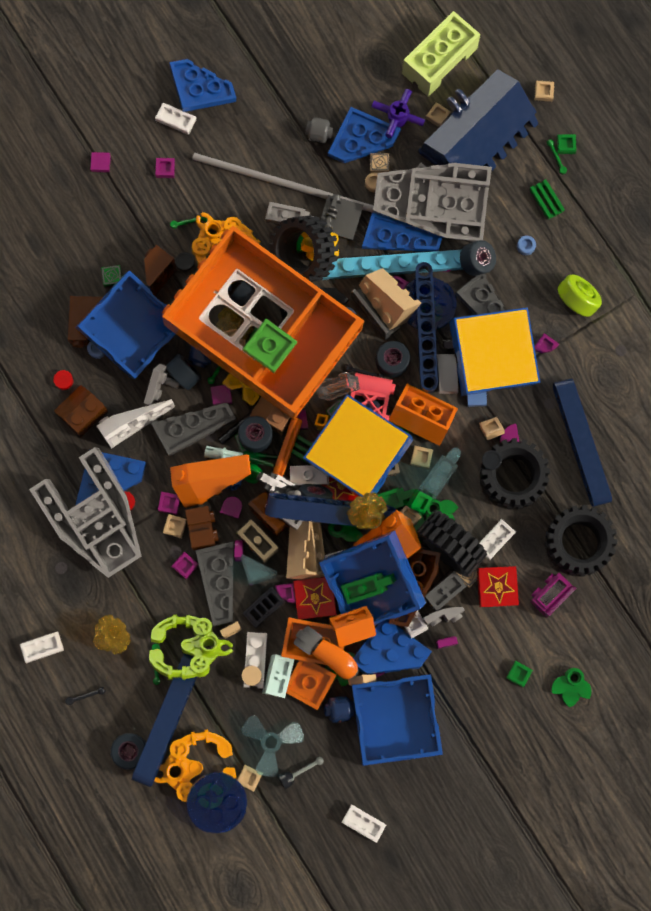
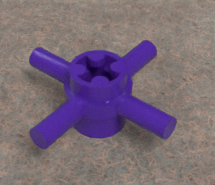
M405 89L400 101H395L390 106L375 100L373 101L372 108L383 111L388 115L390 125L385 134L387 138H392L396 127H403L406 121L422 127L425 123V119L409 114L407 102L412 93L409 89Z

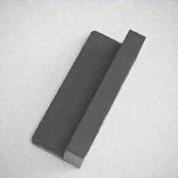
M361 288L358 291L356 289L352 290L351 298L385 340L400 330V326L389 330Z

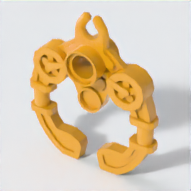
M202 212L201 216L206 217L207 222L201 223L200 216H196V223L200 228L198 238L193 241L191 251L198 265L203 259H207L206 256L209 254L210 248L214 244L218 245L222 240L221 235L226 229L230 230L232 226L260 244V240H256L253 236V231L242 224L237 217H229L225 221L214 220L209 214ZM214 229L217 234H210L208 230Z
M208 729L199 733L191 732V734L181 739L174 740L170 745V755L165 764H161L159 768L163 772V776L161 778L156 777L154 780L156 783H168L176 790L178 799L183 802H199L198 791H196L195 786L190 780L203 771V765L199 761L186 758L190 745H196V741L206 740V743L213 742L217 745V752L222 758L233 755L231 744L225 738L208 732ZM171 767H180L181 773L178 777L170 776L169 771ZM223 768L221 773L222 784L220 785L223 795L227 793L236 780L235 768Z

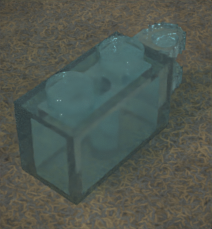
M454 447L446 457L444 455L440 457L420 485V491L430 495L433 499L438 497L457 470L458 465L456 463L461 455L459 448Z

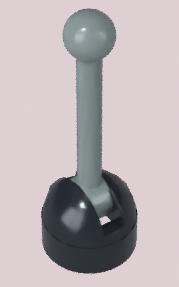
M318 757L315 762L293 774L282 772L277 776L283 788L287 789L294 783V777L317 764L322 765L324 760L322 757Z

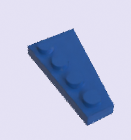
M372 212L362 249L434 252L439 251L443 237Z

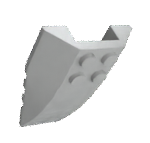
M449 163L446 165L378 173L373 211L444 238L467 241L483 240L492 167Z

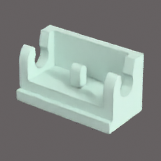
M276 654L271 655L262 694L285 698L294 659L281 657Z

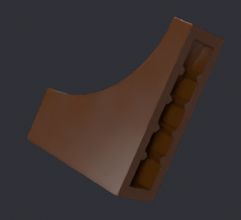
M70 296L68 341L73 347L82 348L90 342L75 327L103 297Z

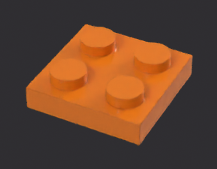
M299 660L289 679L286 693L319 710L337 674L317 663Z

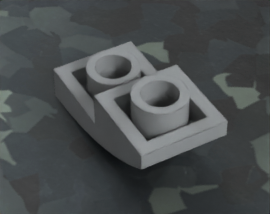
M437 354L439 394H457L458 375L455 354Z
M463 607L446 608L429 614L423 620L427 626L431 624L432 627L442 621L440 618L442 616L446 622L451 620L454 623L463 617L461 614L465 610Z

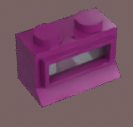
M552 573L544 581L547 585L543 589L538 587L531 594L533 599L530 602L546 618L577 589L560 573L556 576Z

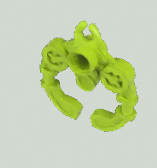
M173 614L172 617L159 622L152 629L151 642L160 644L165 640L167 630L176 628L177 624L186 625V628H193L195 637L183 640L181 648L183 653L192 655L194 658L191 659L190 666H182V670L173 669V666L166 665L162 651L155 649L150 650L149 662L157 672L168 677V679L175 677L186 680L193 677H204L210 671V664L218 656H227L233 652L231 649L233 644L228 640H219L213 632L211 621L208 619L190 615L177 617L176 614ZM227 645L230 649L222 651L221 647ZM212 646L213 648L206 649L205 647Z

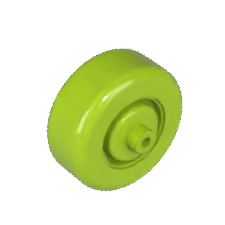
M568 275L558 286V294L562 301L581 316H592L602 305V299L597 290L580 276Z

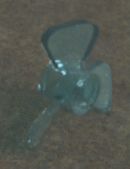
M250 716L241 729L243 735L261 741L265 752L256 767V771L259 775L274 777L278 774L275 752L280 749L281 744L301 743L304 740V734L297 722H292L277 735L273 732L267 733L258 717ZM269 737H274L277 740L276 747L272 749L266 746V740Z

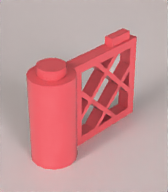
M355 373L351 397L354 398L355 395L363 396L366 400L362 402L363 405L369 404L374 412L389 421V415H386L389 396L394 395L396 384H392L393 380ZM378 399L385 402L384 405L377 408L373 401Z

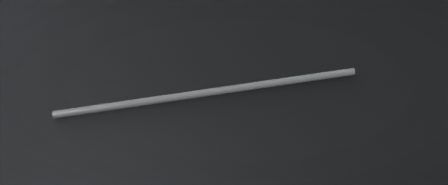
M194 153L193 160L313 196L327 199L328 195L333 196V193L201 154ZM340 196L342 199L364 205L362 209L364 211L380 214L373 211L374 205Z

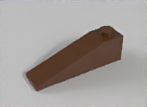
M419 549L407 560L423 597H425L438 573L441 553ZM417 611L398 618H392L389 620V624L409 627Z

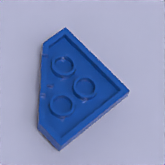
M188 59L170 62V70L183 112L236 102L232 82L216 77L215 73L195 66L194 62Z
M350 107L328 152V157L342 163H347L370 155V153L391 148L401 128L396 127L392 138H387L385 134L390 123Z
M102 452L124 492L142 482L146 467L145 461ZM86 469L82 477L76 505L99 491Z
M389 619L378 624L375 628L376 635L366 640L353 659L356 661L360 672L364 675H372L381 672L388 673L405 669H420L432 651L416 639H411L409 634L397 625L389 624Z

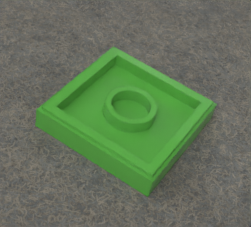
M265 319L243 347L242 351L272 373H275L298 341L268 319Z

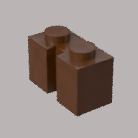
M208 506L185 510L193 551L216 546L215 541H219L217 529L213 530L212 522H215L214 511H210Z

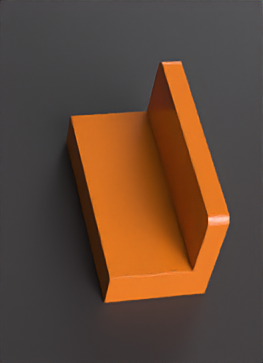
M367 606L329 618L339 647L376 635L373 616Z

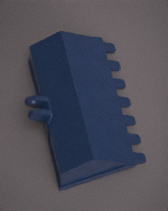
M497 69L470 97L467 98L461 89H457L455 95L461 103L460 106L453 97L447 99L453 113L424 142L418 152L433 165L461 163L484 166L486 164L488 167H492L491 170H494L496 164L492 157L497 154L503 160L507 156L503 146L507 143L510 148L514 149L517 146V142L513 136L518 132L522 138H525L528 135L524 127L527 122L532 127L538 125L535 117L537 112L530 103L519 81Z

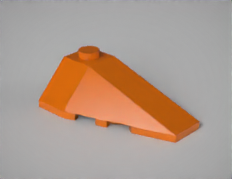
M249 455L170 467L172 487L185 508L204 504L208 501L207 499L220 494L223 489L236 484L251 474Z

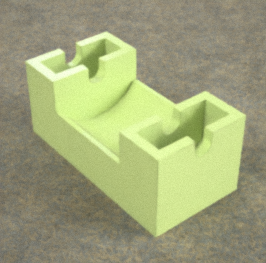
M453 11L404 59L402 74L412 83L415 81L418 84V88L429 97L441 85V80L462 59L466 60L477 50L480 33Z

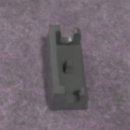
M450 570L429 588L424 599L428 601L432 609L438 611L462 591L466 585L455 571Z

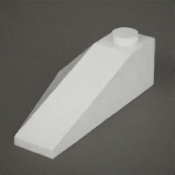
M172 399L112 415L111 417L107 416L99 421L97 428L112 449L173 409L175 405Z

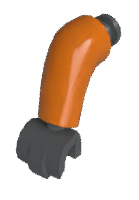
M309 626L298 631L294 640V644L308 655L313 652L312 655L329 666L343 679H353L357 676V663L346 651L324 639L321 641L322 635Z

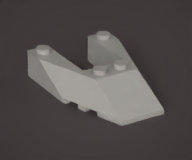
M94 447L79 457L99 489L92 496L69 510L50 479H44L29 490L59 538L109 578L142 557L127 496L100 449Z

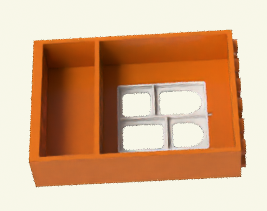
M232 226L230 230L226 229L221 235L222 240L219 244L212 246L209 251V257L199 263L198 271L195 275L191 274L186 280L187 285L184 289L177 291L174 296V302L164 308L162 311L164 326L295 420L361 332L364 320L239 229ZM243 280L255 288V293L244 306H239L228 295V288L234 281ZM262 296H266L288 313L279 325V328L298 341L275 373H272L242 351L243 346L239 343L251 326L259 328L263 323L250 313ZM225 305L244 319L243 324L232 337L226 335L210 322L209 312L214 306Z

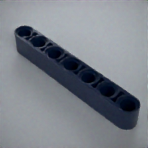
M421 262L415 270L416 300L418 299L421 302L416 309L419 376L421 390L430 394L436 390L438 385L433 270L429 263ZM426 269L429 274L421 276L419 270ZM422 287H426L430 292L424 295L419 290ZM422 306H428L431 311L429 313H423L420 310V308ZM428 324L431 326V330L424 332L421 326ZM426 342L430 343L432 345V349L428 351L424 350L422 348V344ZM430 361L433 364V368L426 369L423 367V363ZM431 380L434 386L427 388L424 385V381Z
M572 378L553 383V391L592 507L612 502L611 492L575 383Z
M269 493L265 514L274 518L374 528L397 509L388 505Z
M184 653L177 670H182V666H190L191 659L194 656ZM197 677L186 680L173 678L133 773V781L148 787L152 786Z

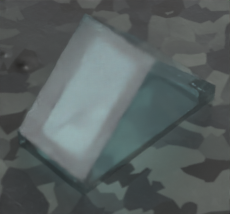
M242 554L241 560L250 586L276 578L277 571Z

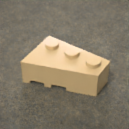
M381 268L365 275L359 286L382 318V321L391 330L406 323L421 302L418 299L413 300L409 296L410 292L406 289L402 290L397 285L398 281Z
M303 521L298 530L290 526L286 578L304 580L324 577L319 564L325 558L321 523Z

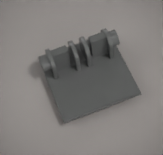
M333 194V196L328 195L320 220L326 221L327 225L325 227H331L333 233L353 240L364 205L342 199L337 194Z

